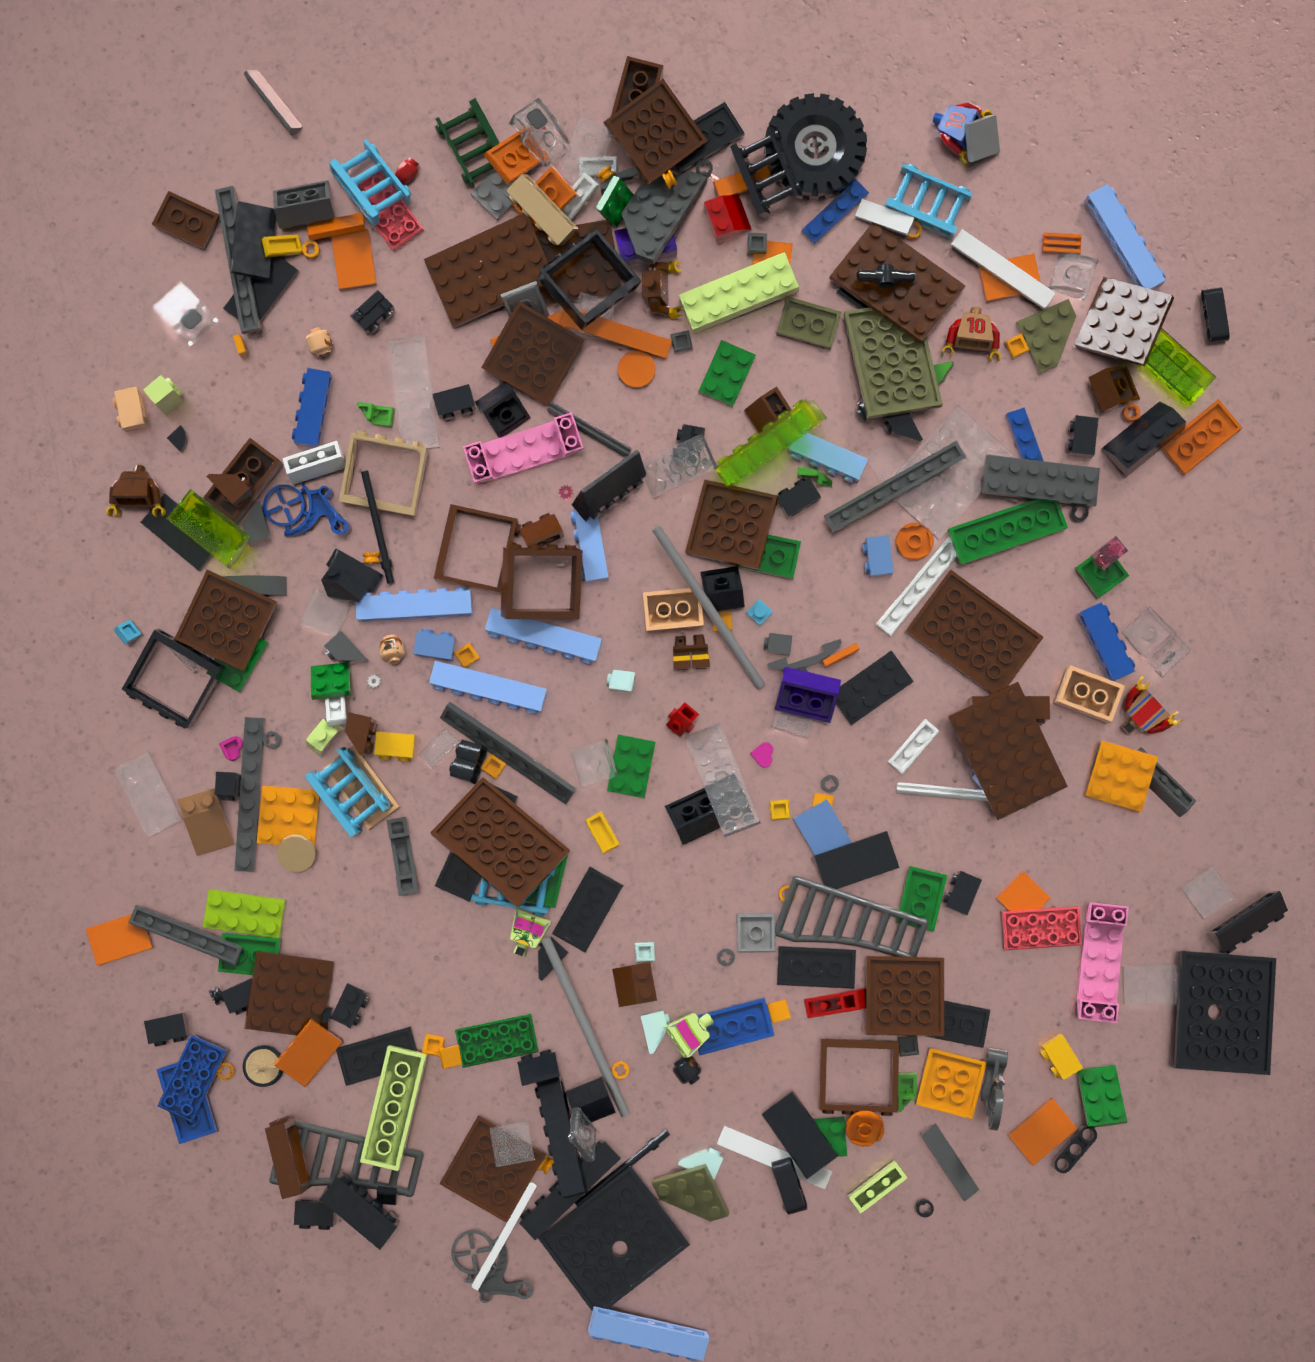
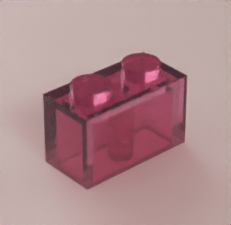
M1115 536L1092 555L1094 558L1093 562L1098 568L1105 570L1128 552V550L1118 537Z

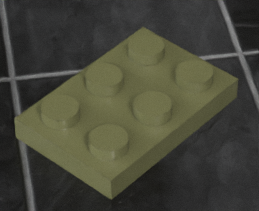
M787 296L776 334L831 349L842 312Z

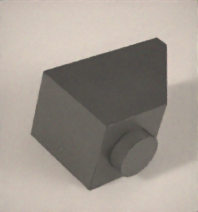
M258 501L242 525L241 537L243 542H247L249 546L272 541L263 504Z
M342 631L338 632L324 645L327 649L325 654L332 661L334 659L338 662L366 663L369 661Z

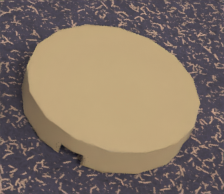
M299 834L286 836L277 848L279 863L291 872L307 870L313 864L316 857L314 844L306 839L305 836Z

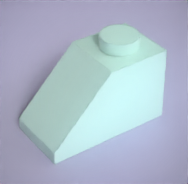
M613 670L612 674L608 673L606 685H609V690L631 695L636 675L634 672Z
M663 1010L641 1015L649 1054L655 1052L666 1034L664 1026L670 1024L668 1013L664 1014Z
M710 1148L708 1151L704 1149L679 1159L678 1165L689 1169L706 1164L714 1180L723 1157L720 1156L721 1152Z

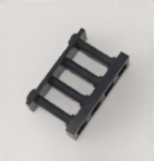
M771 126L767 127L769 136L747 147L738 143L730 146L758 215L762 217L770 215L769 208L771 205L793 194L796 198H804L802 184L796 180L780 141L782 140L781 133L778 129ZM773 142L776 153L755 164L749 163L747 157H749L750 153ZM780 160L784 170L762 181L756 180L754 175L756 171ZM787 177L790 188L768 199L763 197L761 192L763 188Z

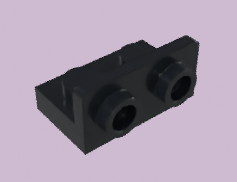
M347 983L331 1019L350 1029L353 1026H357L361 1019L359 1013L362 1008H366L370 998L367 997L369 992Z

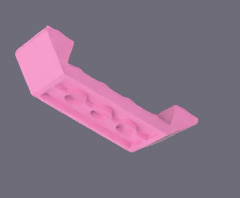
M572 412L555 417L552 422L482 443L479 441L463 446L474 483L501 479L567 458L584 449Z
M1089 902L1084 922L1077 992L1078 1019L1118 1023L1119 1004H1117L1124 926H1127L1129 907Z

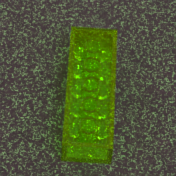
M801 399L793 405V410L780 414L777 417L778 421L765 425L762 428L763 432L755 433L747 439L748 443L740 444L732 450L733 454L717 461L718 465L714 469L727 487L737 485L826 420L827 417L814 399Z

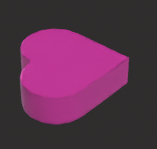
M234 736L219 743L226 759L236 761L240 757V750L243 748V740Z
M764 742L750 752V754L761 767L766 768L772 764L771 755L774 749L772 744Z

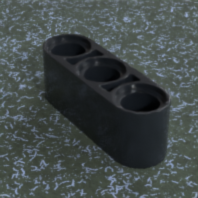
M1222 287L1202 289L1201 301L1208 342L1229 341L1230 332Z
M336 548L326 563L328 567L347 570L373 592L383 576L373 568Z
M1087 1125L1080 1126L1053 1157L1052 1167L1060 1173L1069 1172L1096 1141L1097 1131L1095 1128H1089L1092 1133L1091 1137L1084 1139L1083 1132L1088 1127ZM1073 1144L1079 1146V1151L1076 1154H1071L1070 1147ZM1063 1158L1066 1160V1166L1063 1169H1059L1057 1162Z
M787 1157L771 1162L787 1214L790 1215L807 1210V1202L792 1158Z

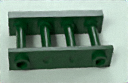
M476 98L469 101L470 108L467 112L442 124L438 117L436 118L437 125L435 126L439 136H444L463 172L461 177L466 185L469 184L472 189L475 188L473 179L494 168L490 163H487L468 172L464 163L487 152L500 143ZM470 118L477 119L479 124L476 128L453 140L450 139L447 130ZM479 134L486 135L488 140L485 141V144L462 156L457 152L456 146Z

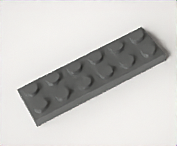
M986 455L982 493L1095 507L1097 505L1100 468Z

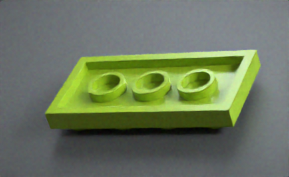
M209 889L203 928L280 938L286 900Z

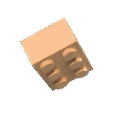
M1070 665L1066 669L1054 704L1102 722L1110 723L1113 720L1125 686Z

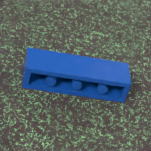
M307 368V373L303 374L302 384H304L303 392L300 391L299 394L301 406L300 410L296 411L295 421L298 422L297 427L292 432V440H294L297 446L316 448L320 445L332 374L329 371Z
M1101 602L1078 613L1109 680L1116 681L1135 672L1134 661L1131 657L1128 658L1125 652L1127 647L1124 641L1120 640L1117 635L1119 631L1116 624L1112 623L1109 618L1110 612L1106 605L1103 606Z

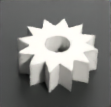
M375 674L368 677L369 680H366L368 681L367 685H370L369 688L372 687L373 689L380 686L379 683H382L379 675L376 676Z

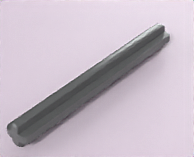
M551 402L547 408V411L556 417L571 413L554 402ZM573 414L577 429L621 455L629 456L632 450L631 447Z

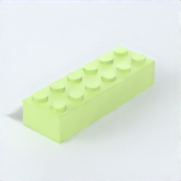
M783 252L679 294V298L693 334L795 294L799 292V286L787 256Z
M392 1045L387 1047L360 1159L361 1163L395 1171L401 1169L428 1054Z

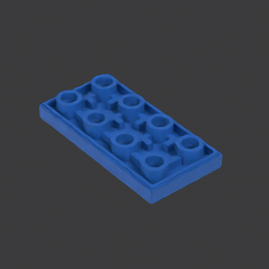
M192 1034L157 1106L193 1123L227 1050Z

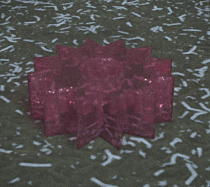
M568 485L561 486V489H559L560 492L558 494L564 499L571 498V495H573V490Z

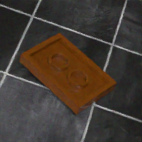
M168 191L152 225L204 250L220 216L218 213Z

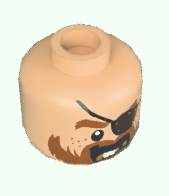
M320 327L310 330V334L306 337L310 353L316 354L317 357L330 353L333 342L329 331L321 330Z
M397 635L384 636L379 642L380 657L383 661L393 665L399 663L404 658V643Z

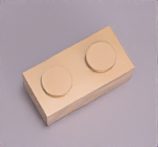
M138 387L114 391L113 404L115 409L118 408L119 416H116L118 426L122 427L125 432L148 427L142 396Z

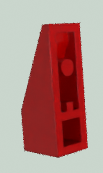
M866 988L804 999L807 1018L865 1009Z

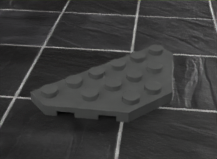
M689 171L675 175L674 178L678 185H672L671 189L667 187L664 179L652 182L649 185L639 186L621 213L637 259L655 264L706 185L707 177Z

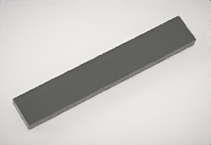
M135 905L128 922L233 965H237L244 948L139 905Z

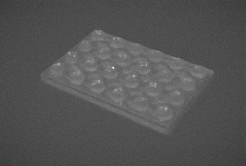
M959 405L950 412L893 475L895 476L957 440L966 456L965 459L893 499L927 531H930L937 540L982 492L986 455L1014 456L1010 450Z

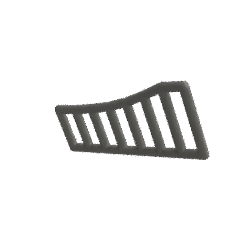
M794 876L776 923L775 934L792 942L837 943L862 947L895 957H917L929 922L926 919L799 876ZM801 885L809 888L794 933H790L782 929L797 887ZM816 892L828 894L814 934L801 935ZM835 897L846 900L834 936L822 935ZM853 904L863 906L864 910L854 938L842 937ZM875 910L883 914L873 942L861 940L871 911ZM893 916L901 919L893 944L889 947L880 943L889 918ZM911 922L920 926L911 951L907 953L899 950L907 925Z
M296 1121L297 1129L302 1130L300 1141L303 1153L309 1132L320 1134L310 1175L311 1186H328L340 1171L348 1141L358 1144L350 1175L356 1186L377 1190L378 1186L397 1188L398 1195L407 1197L414 1195L424 1155L422 1151L405 1148L404 1155L415 1158L408 1188L396 1186L399 1171L395 1170L391 1171L388 1184L377 1182L380 1167L374 1165L370 1179L362 1180L358 1179L361 1167L360 1159L365 1137ZM328 1137L339 1139L330 1178H318ZM273 1165L269 1182L278 1185Z

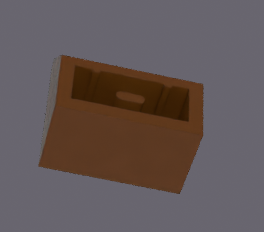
M777 386L759 397L744 410L764 442L797 421L796 415Z
M349 712L345 732L359 755L367 758L368 754H371L374 743L371 742L372 735H376L378 724L375 723L376 720L372 717Z

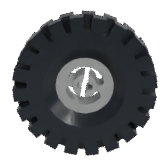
M814 93L804 94L802 99H799L798 96L791 99L787 106L783 104L777 110L776 116L773 115L769 122V126L778 129L781 133L782 140L780 141L796 180L802 184L804 189L802 194L809 196L810 200H818L819 196H824L826 199L833 197L835 192H843L858 177L867 152V135L863 131L864 125L861 119H857L855 116L856 111L851 106L846 108L844 101L836 97L835 100L829 99L830 95L820 93V97H814ZM766 130L765 137L769 136L768 130ZM812 136H817L815 142L816 148H818L817 157L819 158L824 151H827V154L824 157L819 159H813L815 155V149L814 147H812ZM812 137L808 140L807 144L803 143L807 138ZM773 142L764 146L765 158L776 153ZM780 160L767 166L771 170V176L784 170ZM787 177L779 180L781 183L780 187L784 190L791 187Z

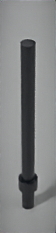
M362 471L363 484L382 560L380 562L381 568L384 569L387 584L393 583L394 577L391 569L393 565L388 556L369 471Z
M665 1129L655 1138L649 1139L643 1148L590 1189L588 1193L579 1198L575 1205L577 1207L629 1166H633L651 1150H656L659 1144L670 1136V1133Z

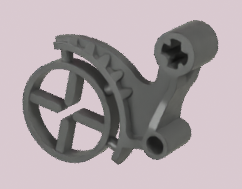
M988 1048L986 1081L981 1092V1101L986 1103L985 1112L988 1116V1129L997 1131L1003 1109L1004 1092L1002 1086L1005 1085L1003 1073L1007 1066L1008 1051Z
M471 1230L462 1233L456 1238L452 1245L451 1256L455 1266L460 1271L468 1274V1279H464V1282L473 1283V1274H478L480 1270H478L475 1255L472 1256L474 1271H468L458 1264L456 1257L470 1255V1251L455 1253L458 1241L468 1234L470 1249H474L472 1233L479 1234L486 1238L490 1244L489 1248L476 1250V1253H484L493 1249L499 1236L495 1240H491L485 1233ZM505 1244L499 1253L497 1265H492L491 1269L493 1271L486 1276L478 1290L480 1293L479 1299L482 1303L490 1302L493 1297L492 1295L515 1296L520 1299H527L533 1295L534 1287L529 1281L509 1284L503 1281L508 1261ZM523 1284L530 1289L526 1296L520 1293ZM484 1293H487L489 1295L488 1300H484Z

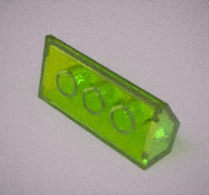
M1161 328L1146 366L1169 389L1176 392L1183 402L1191 405L1215 380L1216 376Z
M192 489L187 492L166 518L228 569L240 557L251 537Z

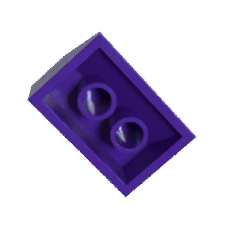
M627 229L615 230L614 234L619 255L629 266L645 263V261L637 259ZM674 234L657 260L677 256Z
M785 667L774 710L831 723L841 680Z

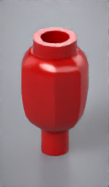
M411 157L408 160H404L396 170L395 176L403 185L410 183L418 173L417 167L419 163Z

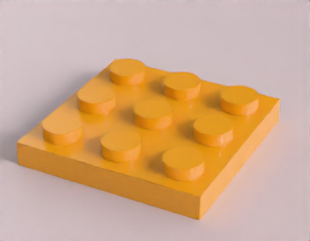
M1102 740L1085 796L1142 812L1158 756Z
M262 785L257 843L279 845L286 836L299 834L310 840L315 847L320 796L317 792L310 789Z
M929 1047L915 1104L973 1119L987 1062Z

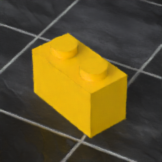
M376 732L374 755L379 756V760H390V757H396L398 761L409 762V759H414L416 735Z
M1058 1034L1040 1046L1042 1048L1040 1053L1046 1062L1050 1061L1053 1066L1050 1069L1056 1078L1059 1077L1061 1080H1065L1083 1069L1063 1034Z

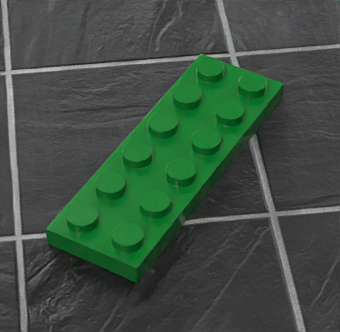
M1031 500L948 528V533L959 563L963 565L1066 530L1068 526L1059 502Z

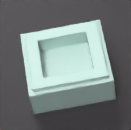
M654 942L635 943L636 963L655 961Z

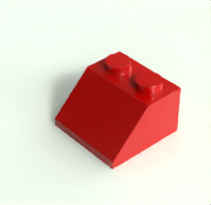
M722 195L704 202V210L716 243L752 230L739 195Z

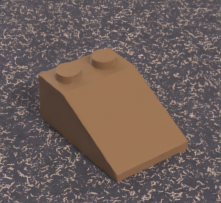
M215 788L178 799L181 814L197 856L234 845L223 803L220 797L215 795Z

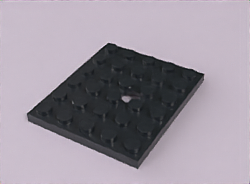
M1180 951L1174 1068L1270 1075L1276 958ZM1214 1004L1222 1009V1015L1217 1020L1211 1019L1208 1014L1210 1006Z
M629 1166L538 1238L591 1311H593L594 1306L609 1309L690 1245L632 1166ZM617 1241L626 1243L628 1247L626 1255L622 1257L616 1256L612 1250L614 1243Z

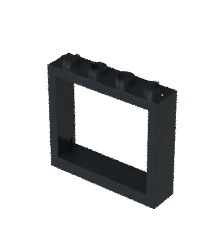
M598 229L592 233H586L579 243L574 242L568 247V251L564 254L562 252L559 253L550 265L546 263L539 270L540 274L537 278L581 330L637 289L642 281ZM594 244L626 283L585 315H582L550 276Z
M155 629L122 690L126 692L129 698L134 700L137 698L142 701V705L146 708H154L159 711L158 714L161 717L171 718L176 721L175 724L177 726H181L184 729L185 727H192L225 667L194 648L175 640V637L167 632ZM158 642L163 643L213 673L189 718L135 686Z

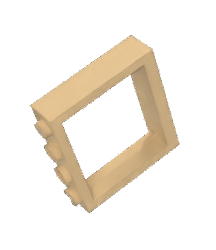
M357 430L356 434L351 433L339 501L369 507L367 498L349 494L358 440L421 452L411 506L375 499L377 509L415 516L428 448L424 447V443L413 441V444H407L405 439L394 438V441L386 440L387 436L375 434V437L368 436V432Z

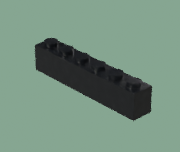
M559 1076L536 1082V1097L541 1101L539 1111L541 1118L545 1119L546 1124L543 1126L544 1134L546 1137H549L550 1142L548 1152L550 1156H553L554 1160L552 1170L554 1175H557L559 1182L556 1183L557 1192L565 1199L586 1194L588 1190L563 1079Z
M606 1140L602 1143L598 1141L591 1148L593 1152L588 1157L585 1154L580 1158L587 1190L621 1159V1156ZM556 1181L548 1189L550 1193L546 1197L542 1195L535 1201V1208L531 1211L527 1209L520 1216L522 1220L519 1224L534 1240H537L582 1195L566 1199L562 1198L557 1192L556 1183L558 1182Z

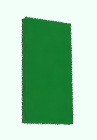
M531 1014L455 1029L462 1068L539 1052Z

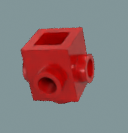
M684 702L678 710L674 708L668 715L670 720L666 726L679 737L685 732L689 734L695 727L693 722L699 716V713Z

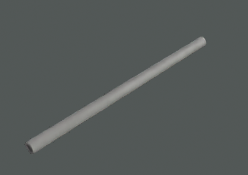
M659 525L654 528L652 532L757 689L765 685L764 681L661 526Z
M550 936L546 937L541 942L620 1116H627L630 1114L554 944Z

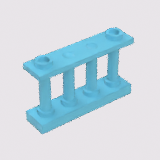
M366 139L364 140V152L344 164H339L336 159H333L329 162L330 172L374 227L380 223V212L398 200L403 199L407 205L411 204V192L406 185H402L383 161L374 144L371 145ZM369 157L376 164L355 178H350L347 174L349 169ZM379 171L384 174L386 179L369 190L361 192L358 188V184ZM390 185L397 191V193L376 206L371 205L369 202L370 197Z
M903 164L900 172L905 174L895 198L891 199L888 197L885 207L915 217L914 221L919 222L921 226L953 239L958 228L954 224L963 201L969 202L973 193L963 186L957 187L924 173L912 164ZM911 178L922 181L913 204L910 206L903 204L902 199ZM929 185L940 190L930 212L926 214L921 212L919 207ZM947 192L957 198L947 220L942 221L937 219L936 215Z
M342 747L336 750L340 757L323 771H311L304 777L348 835L354 837L362 832L359 827L363 821L381 808L384 812L391 807L388 798L384 794H380L355 761L353 752L349 748ZM346 762L352 772L335 786L328 787L325 783V778ZM358 778L364 787L347 801L340 803L336 797L337 793L354 779ZM369 793L375 803L356 818H352L348 813L349 808Z
M556 868L539 885L536 905L523 903L518 909L533 911L532 914L544 916V913L548 914L550 907L544 906L547 882L551 875H555ZM481 878L479 894H473L471 900L476 901L475 904L486 906L487 903L517 908L500 893H498V898L486 896L488 883L483 878Z

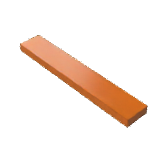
M563 308L558 321L560 325L663 358H667L672 342L670 339L602 317L597 318L581 330Z

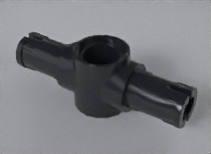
M882 264L874 270H858L856 277L857 282H874L880 288H891L898 282L913 283L915 281V271H898L891 264Z

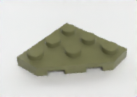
M1069 299L1016 322L1020 333H1022L1030 349L1029 352L1039 374L1055 368L1059 364L1076 319L1075 311Z
M706 1164L659 1177L652 1181L659 1199L710 1222L728 1217L729 1215L727 1206Z

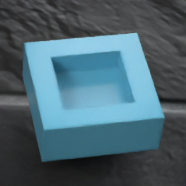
M760 599L746 612L759 626L773 613Z
M131 620L116 626L114 632L125 645L141 636V632Z

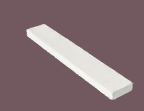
M962 229L952 242L951 246L1043 310L1055 295V292Z
M948 537L876 623V626L888 636L895 632L957 557L951 538Z
M727 1126L723 1127L717 1142L720 1146L772 1167L771 1162L791 1157L784 1150ZM793 1160L799 1179L826 1189L832 1174L831 1170L823 1167L813 1176L806 1179Z
M532 1182L529 1183L474 1280L472 1288L475 1290H479L534 1193L537 1185Z

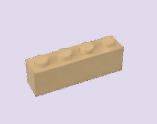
M521 174L507 189V192L510 194L509 198L515 204L519 203L523 208L522 212L527 217H532L536 221V227L541 231H545L549 235L548 239L554 245H564L579 229L528 175Z

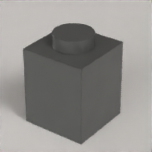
M769 633V637H765L764 649H767L766 654L790 656L792 635Z

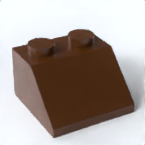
M1127 365L1105 368L1088 377L1102 412L1111 411L1140 400Z
M208 474L206 476L237 510H240L255 496L252 492L254 487L244 476L241 479L235 474Z
M550 513L540 516L539 521L534 523L529 521L522 525L523 528L519 530L527 548L529 544H537L541 548L564 537L563 530L555 514L550 515Z
M650 962L612 969L619 1007L657 1001Z

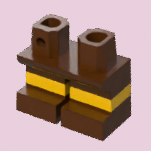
M703 634L693 635L694 645H686V636L675 637V646H673L674 671L691 670L690 653L692 654L693 670L710 669L708 644H705Z

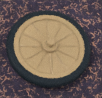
M265 1045L251 1049L244 1057L242 1065L246 1079L251 1084L259 1087H267L277 1082L283 1073L274 1065L275 1061L280 1057L279 1052Z

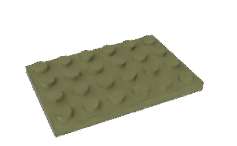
M870 307L844 311V320L867 419L942 407L943 403L927 337L920 344Z

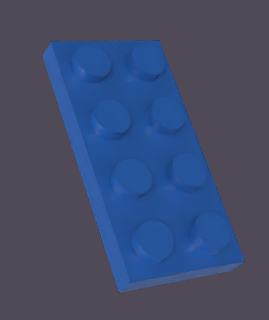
M765 998L709 1012L708 1014L714 1023L706 1028L710 1037L698 1048L700 1056L775 1036ZM701 1014V1015H697V1016H698V1018H701V1017L704 1016L705 1014Z
M177 1063L156 1069L163 1093ZM207 1095L193 1123L169 1112L179 1144L218 1132Z

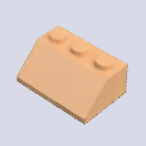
M690 588L643 593L646 631L704 626L702 605Z

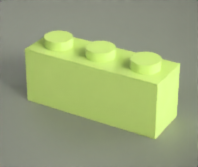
M161 375L143 389L165 415L183 402L180 398L182 393L169 378L164 379Z
M893 1160L847 1196L861 1214L905 1181L907 1176Z

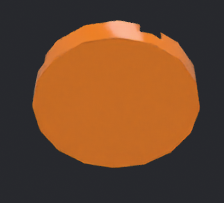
M641 350L630 351L620 359L618 375L628 387H645L654 378V361L647 353Z
M909 523L899 530L895 545L903 558L918 561L924 559L931 552L934 538L931 531L923 524Z
M856 1112L846 1122V1135L855 1145L871 1146L882 1139L884 1135V1122L874 1112Z

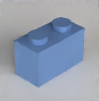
M889 535L866 538L865 543H862L863 555H867V562H864L865 573H869V578L892 576L894 571Z
M422 629V632L417 631L413 654L415 656L453 661L456 638L452 637V633L441 632L440 635L433 634V630Z

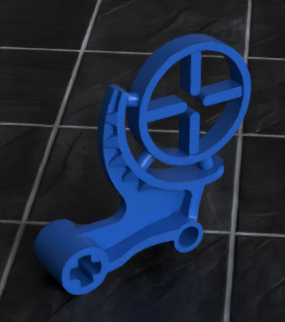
M302 483L301 486L303 488L298 490L291 485L282 484L270 489L264 498L263 510L266 517L273 524L285 527L284 536H295L306 532L314 526L322 515L327 516L331 530L335 534L345 537L351 532V524L332 505L330 499L333 498L334 492L327 486H322L317 490H309ZM282 488L292 489L299 495L287 501L286 504L288 506L301 501V511L294 520L289 509L284 508L288 523L276 522L270 516L282 510V506L279 505L268 510L269 498L275 491L280 502L285 503L280 490ZM305 491H306L307 496H308V499H309V510H308V512L305 511V510H306V502H305V498H304V496H303V493H304ZM303 515L306 516L305 520L298 527L290 530V526L298 523ZM339 524L345 525L342 527L343 531L338 530L340 528Z

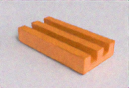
M1044 232L1042 252L1080 255L1082 235ZM1047 238L1077 240V242L1047 240ZM1047 245L1076 246V249L1047 247Z
M855 643L822 660L824 668H828L858 652L860 648Z

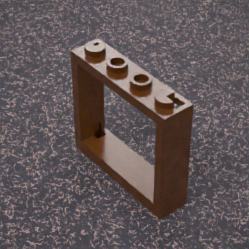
M450 504L434 580L501 595L502 568L497 587L444 576L458 514L510 525L511 528L506 547L517 544L514 543L515 536H519V529H521L518 519Z
M519 544L503 547L500 616L505 619H579L583 550L576 548V545L569 544L565 545V548H558V545L547 544L546 548H540V545L529 544L528 548H521ZM572 556L570 609H512L514 557Z
M820 1038L818 1109L823 1110V1114H834V1110L842 1111V1114L853 1115L854 1111L881 1112V1116H893V1112L897 1113L899 1041ZM827 1047L892 1049L891 1106L825 1104Z
M289 1116L270 1122V1126L265 1128L282 1199L301 1195L312 1187L295 1118L289 1119Z

